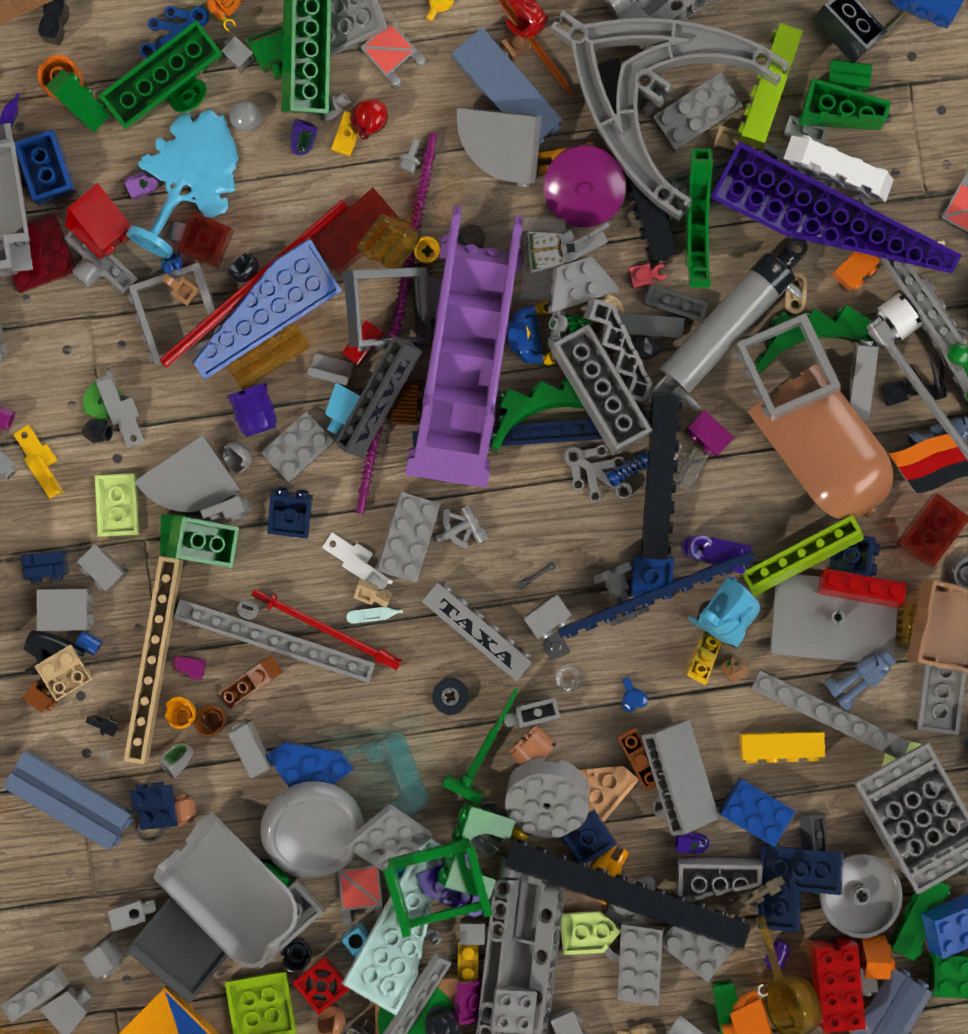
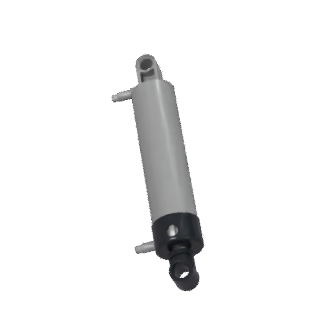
M792 238L777 256L767 252L753 265L746 276L659 368L665 377L648 395V405L650 408L652 405V392L677 393L679 399H682L689 407L695 411L699 410L700 406L688 395L785 290H788L798 299L804 296L793 285L795 275L791 270L804 258L808 249L806 240ZM798 245L801 247L802 252L794 253L791 247Z

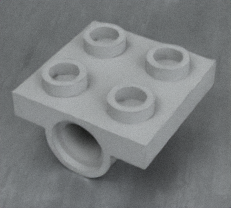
M517 986L495 988L490 1030L492 1032L532 1034L537 992L535 990H525Z

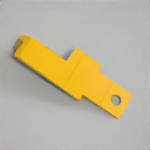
M29 424L13 434L27 455L24 461L49 499L56 495H63L62 487L49 469L50 465L58 461L47 444L44 446L41 444ZM23 432H27L28 434L27 438L23 439L21 436Z

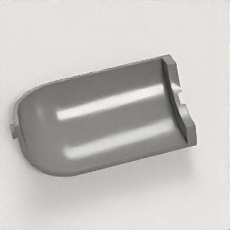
M211 812L196 823L191 834L185 840L188 844L181 851L177 849L170 857L157 866L153 878L230 958L245 967L256 968L265 963L272 955L274 957L278 955L283 949L282 945L291 934L297 921V905L289 889Z

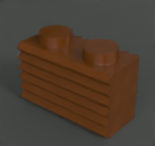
M404 383L392 405V425L416 426L417 422H420L421 409H417L418 401H422V389H419L418 384Z

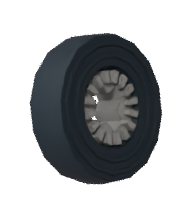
M455 678L441 680L434 687L432 693V701L435 708L446 715H455L461 712L469 700L466 686ZM454 691L456 700L446 701L447 696L445 693Z

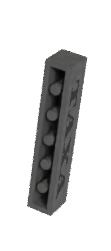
M393 336L335 441V444L344 452L361 458L364 457L422 352L411 342L397 336Z

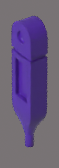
M17 92L15 98L5 105L0 116V125L10 123L12 129L19 112L18 98L20 93Z

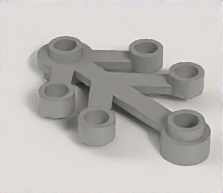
M599 445L596 448L581 450L577 446H570L565 449L563 460L567 465L571 466L573 476L572 487L574 490L580 491L585 485L580 477L579 466H581L587 472L590 488L589 499L591 502H598L601 499L596 477L613 488L618 498L627 499L631 496L632 487L628 483H621L614 487L609 483L606 473L601 471L609 468L617 469L618 466L614 462L616 459H620L622 464L625 463L622 457L617 456L612 460L590 463L584 458L596 455L604 457L607 455L608 449L605 445ZM603 447L605 454H598V448ZM570 453H576L577 458L571 460L569 458ZM580 481L582 487L578 489L574 486V483ZM621 487H625L627 489L626 495H622L620 493ZM592 493H598L599 498L593 500L591 498Z

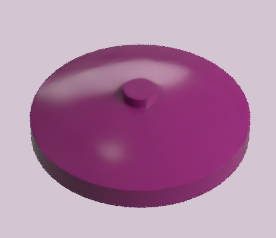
M585 144L565 149L552 160L545 174L544 196L550 210L561 221L575 227H594L608 221L619 210L625 197L626 180L623 169L611 153L598 146Z

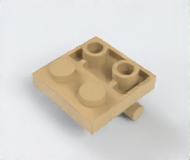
M72 644L34 666L55 701L60 700L93 680L90 675L91 671L87 666L85 667Z

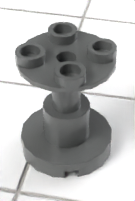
M630 562L622 563L592 576L594 584L605 582L610 596L615 595L617 603L629 599L626 592L629 586L623 573L632 569ZM643 606L636 608V611L624 616L622 613L617 616V619L611 621L610 624L611 626L618 625L624 620H632L650 610L648 607L643 608Z

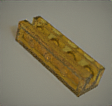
M297 324L286 326L282 329V334L277 337L273 335L260 348L256 346L247 352L249 355L242 359L239 357L230 363L231 366L228 367V370L237 381L240 389H247L312 347Z

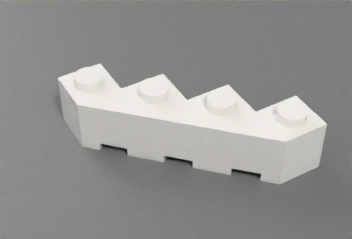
M800 135V137L791 136L783 158L790 166L808 169L816 177L833 180L844 189L859 191L870 200L886 203L894 181L887 170L864 163L860 158L848 156L839 152L836 148L818 143L806 135Z

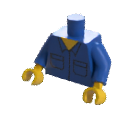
M541 302L536 304L535 307L529 306L516 310L512 321L507 324L510 350L517 354L524 363L541 364L544 362L548 366L557 363V361L551 358L553 356L552 352L545 355L542 353L536 313L538 315L549 313V311L544 310V305L549 304V302Z

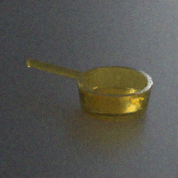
M760 915L757 921L774 978L768 982L765 993H768L765 997L768 1016L779 1034H808L817 1028L820 1021L821 1007L818 996L811 984L798 975L782 976L765 917Z

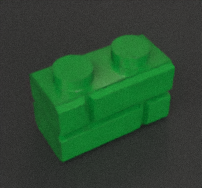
M831 59L828 63L826 82L866 93L870 87L872 64L858 62L853 64L850 61Z

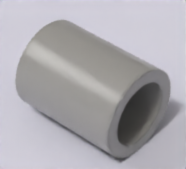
M172 222L171 242L184 243L186 224Z

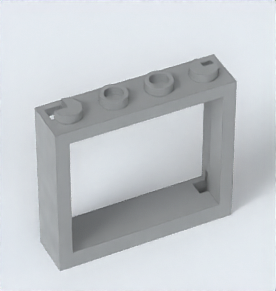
M199 262L183 267L179 271L170 272L169 276L173 279L194 273L208 316L216 310L202 265ZM166 274L129 286L130 292L128 293L131 304H135L137 310L134 312L137 323H141L144 330L141 331L144 343L148 342L150 348L147 351L149 359L158 366L162 365L159 359L163 355L159 354L138 291L162 284V279ZM221 322L213 328L214 334L222 325ZM210 339L194 344L180 358L200 352Z
M806 313L737 343V350L735 351L739 362H743L745 369H743L747 380L751 379L754 385L752 391L756 399L760 398L763 404L760 406L765 417H769L770 421L840 392L841 385ZM799 326L827 386L774 408L747 348Z

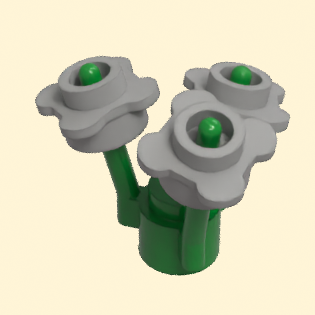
M566 308L550 313L549 328L552 330H549V334L546 336L547 347L551 348L553 343L566 337H560V332H564L567 327H570V332L573 333L588 324L590 325L589 319L566 314Z

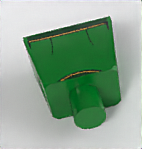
M283 26L247 38L246 41L263 72L272 71L275 80L282 79Z

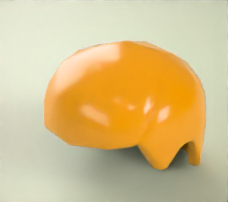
M178 696L171 698L165 704L166 713L164 716L170 726L176 729H186L194 722L196 708L190 700Z

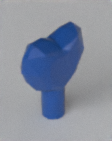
M630 677L623 679L622 682L626 689L622 699L624 710L632 712L637 707L642 708L648 703L647 695L640 689L633 687Z

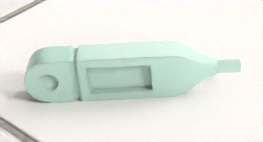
M389 607L353 610L347 614L346 618L349 623L353 624L386 620L397 613H403V610H395Z

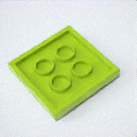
M287 970L225 981L233 1034L297 1033Z

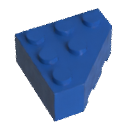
M285 741L266 755L288 787L310 781L325 782L333 785L355 768L342 750L298 744L290 741Z

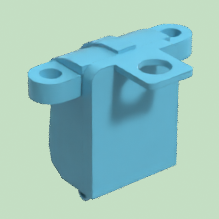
M731 576L725 579L706 609H703L699 615V621L691 616L687 618L695 626L710 633L719 641L737 649L744 639L745 630L757 617L761 608L757 599Z

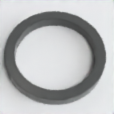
M139 822L137 826V834L142 841L146 843H153L162 836L163 828H160V833L157 838L153 840L145 839L140 833L141 826Z

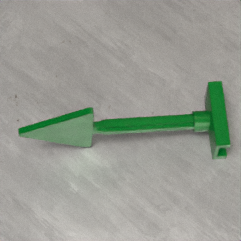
M515 687L499 714L496 724L488 732L467 773H464L461 780L447 773L442 786L479 805L484 792L472 786L475 780L474 776L497 736V732L519 690Z

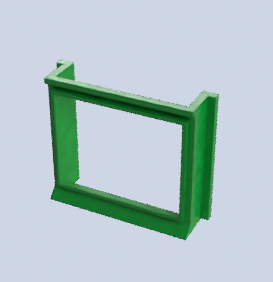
M469 838L388 858V867L383 868L403 938L411 936V928L480 910H483L484 917L493 916L474 845L471 846ZM467 851L480 901L410 918L396 869Z

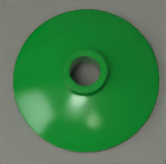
M194 79L170 98L172 109L179 113H185L199 106L207 94L205 83L200 79Z

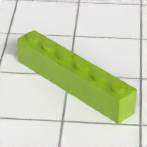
M782 23L779 24L777 30H772L769 38L772 44L767 49L790 63L789 70L786 74H783L779 68L773 65L770 66L769 70L776 75H781V81L777 87L757 74L756 78H759L758 85L754 84L750 94L753 97L752 103H747L744 115L747 116L745 122L741 121L737 132L741 134L739 142L759 149L763 148L803 33L802 30Z
M853 515L746 570L742 574L743 579L755 597L864 540L863 532Z

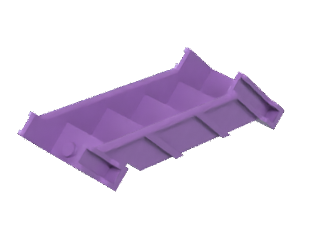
M455 206L453 208L449 233L444 234L441 240L439 258H444L446 261L432 338L433 345L417 443L415 447L409 448L405 475L487 488L490 460L486 458L494 423L495 403L515 272L521 271L523 261V248L519 246L523 219L515 215L508 252L498 251L495 248H479L473 244L461 245L457 244L462 206Z

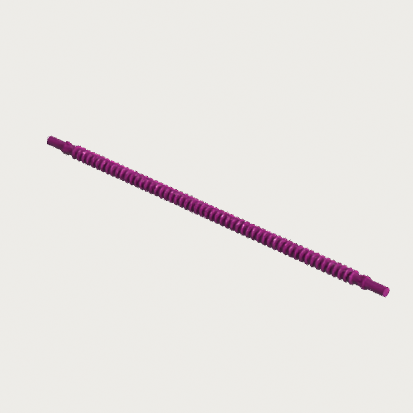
M435 133L429 134L427 149L423 154L424 165H421L423 168L420 171L422 176H419L421 181L418 182L419 188L416 189L418 193L415 194L417 199L414 200L416 203L413 206L415 211H412V214H414L411 217L413 222L410 223L412 227L409 228L410 234L407 235L409 240L406 241L408 246H405L407 251L404 252L406 255L403 258L405 263H402L404 268H414V265H412L415 262V259H413L415 256L414 245L417 239L420 238L418 233H421L419 228L422 227L420 222L423 221L421 217L424 216L422 211L425 210L424 205L427 203L425 201L428 198L426 193L429 192L427 187H430L428 181H431L429 176L432 175L430 170H433L432 163L436 156L434 151L437 134ZM412 277L401 278L398 281L400 286L397 287L399 289V292L396 293L398 298H395L397 304H394L396 307L393 310L395 314L392 315L394 320L390 322L392 324V327L389 328L391 333H388L390 338H393V336L401 337L399 332L402 331L400 329V326L403 325L401 320H404V317H402L405 314L403 309L406 308L404 304L407 303L406 297L409 296L407 291L410 290L408 285H411L409 280ZM381 426L367 449L366 461H363L365 466L362 467L364 469V472L361 473L363 478H360L362 483L360 488H358L359 499L356 509L358 514L364 515L367 495H370L369 485L372 482L371 477L374 476L372 471L375 470L373 465H376L374 459H377L375 456L378 453L376 448L379 447L377 443L380 442L378 437L382 435L380 430H383Z

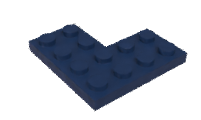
M760 845L762 886L779 876L783 878L785 883L780 886L781 891L772 896L769 893L764 895V901L758 904V928L798 933L800 932L801 891L842 895L843 852Z

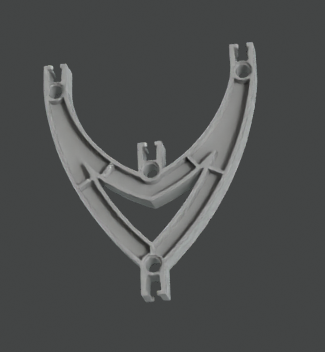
M562 11L559 15V23L561 25L566 23L571 28L568 32H565L557 27V22H554L551 26V32L573 48L581 90L601 138L632 182L654 204L679 221L684 213L680 209L679 211L671 205L672 201L676 199L688 209L691 205V198L670 185L653 163L640 130L638 119L639 94L658 107H661L665 100L663 96L655 94L653 89L657 86L666 91V94L669 96L672 92V84L658 76L657 73L683 65L698 63L727 64L748 69L777 87L781 81V75H776L769 70L770 66L773 65L782 70L783 74H786L790 63L764 46L749 39L698 23L659 18H628L583 25ZM577 33L583 35V37L579 40L573 38V36ZM629 45H657L622 63L617 87V114H615L600 78L594 50ZM758 58H765L767 62L759 64L756 60ZM642 79H649L651 81L646 86L640 84ZM665 191L670 196L667 199H660L659 193Z

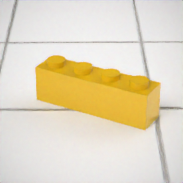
M821 730L739 733L740 758L745 760L746 763H758V759H766L768 763L779 762L778 759H787V762H798L799 758H807V761H820V757H825V733Z

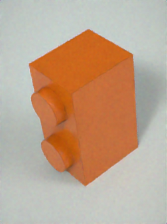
M853 252L831 275L848 292L853 288L857 290L864 283L862 279L867 274L871 276L879 268L877 264L881 260L876 256Z
M876 935L860 938L858 952L865 979H890L891 971L895 970V960L891 958V945L887 943L886 936Z

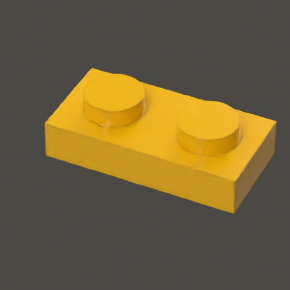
M458 940V982L478 979V945H460V940Z

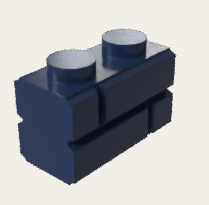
M66 550L21 555L24 580L30 579L31 583L43 582L44 577H51V581L61 580L63 575H69Z

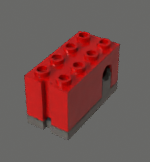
M849 935L832 936L830 941H827L824 937L807 938L816 1023L824 1033L866 1029L858 944Z

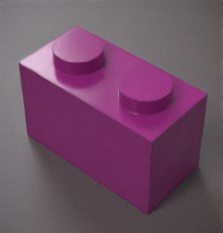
M705 410L686 428L688 431L687 436L695 443L699 441L703 445L702 450L709 456H718L734 439Z

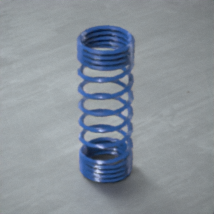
M646 452L640 453L636 458H632L631 461L628 460L627 464L623 463L617 469L614 468L607 472L606 477L609 483L615 487L620 484L619 477L622 481H625L624 476L619 471V467L622 468L624 475L629 479V474L623 468L624 464L627 466L629 473L634 476L628 462H631L634 471L639 473L638 468L633 463V459L636 460L641 471H643V467L647 469L648 454Z

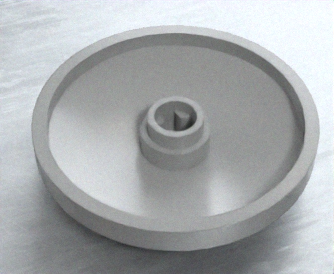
M862 853L843 857L842 895L820 893L821 908L830 924L840 932L856 938L873 937L887 930L896 920L903 899L902 886L893 868L878 857Z

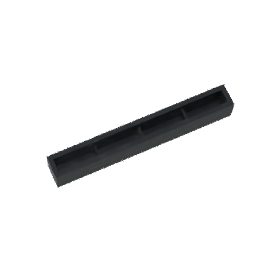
M652 392L650 419L652 432L649 434L641 556L645 559L667 560V554H671L672 543L668 542L669 534L673 533V522L670 521V513L674 514L675 502L671 501L672 493L676 492V481H673V473H677L678 461H675L674 458L675 452H679V440H676V432H680L681 420L677 418L678 411H682V399H679L677 393Z

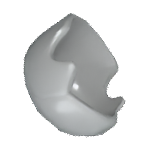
M240 100L235 103L229 114L231 124L240 131L253 132L261 125L263 120L262 110L249 100Z
M235 441L230 442L224 447L226 450L222 453V457L233 472L241 474L250 466L252 458L250 450L246 445Z

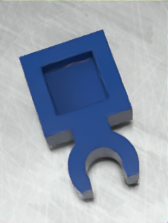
M180 252L172 254L169 259H161V266L168 275L172 271L181 270L183 258Z

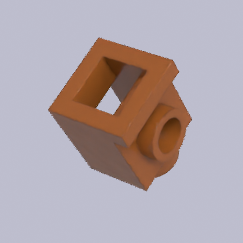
M39 680L32 684L22 699L41 713H44L47 710L51 711L58 701H55L47 687H41L42 682Z

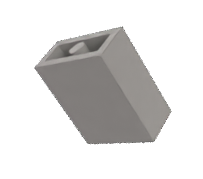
M91 589L37 590V631L91 630V626L94 625V614L91 613L94 595L91 593Z
M243 720L231 727L233 731L228 735L250 778L269 770L273 764L266 756L268 752L253 722L246 723Z

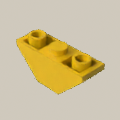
M704 632L687 663L684 674L706 685L722 642Z

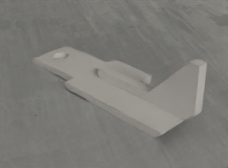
M609 223L602 225L578 240H575L571 230L562 234L563 243L574 242L575 255L564 256L565 264L606 244L608 240L603 231L610 227Z
M107 368L105 371L106 376L95 380L113 425L118 424L127 448L143 443L145 441L135 418L139 416L134 400L130 397L121 401L112 368ZM135 435L137 440L131 441L130 436Z

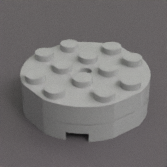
M546 757L531 759L511 773L507 786L505 808L508 816L525 833L540 837L559 838L579 828L586 820L589 810L590 786L587 778L569 762L560 760L559 763L546 761Z

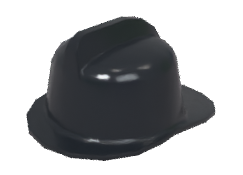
M434 1006L426 1014V1034H462L455 1016L447 1007Z

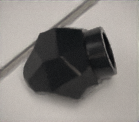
M642 335L632 340V344L635 350H637L640 359H651L662 351V346L656 343V340L650 336Z
M90 419L82 427V435L93 444L109 441L112 438L113 428L104 420Z

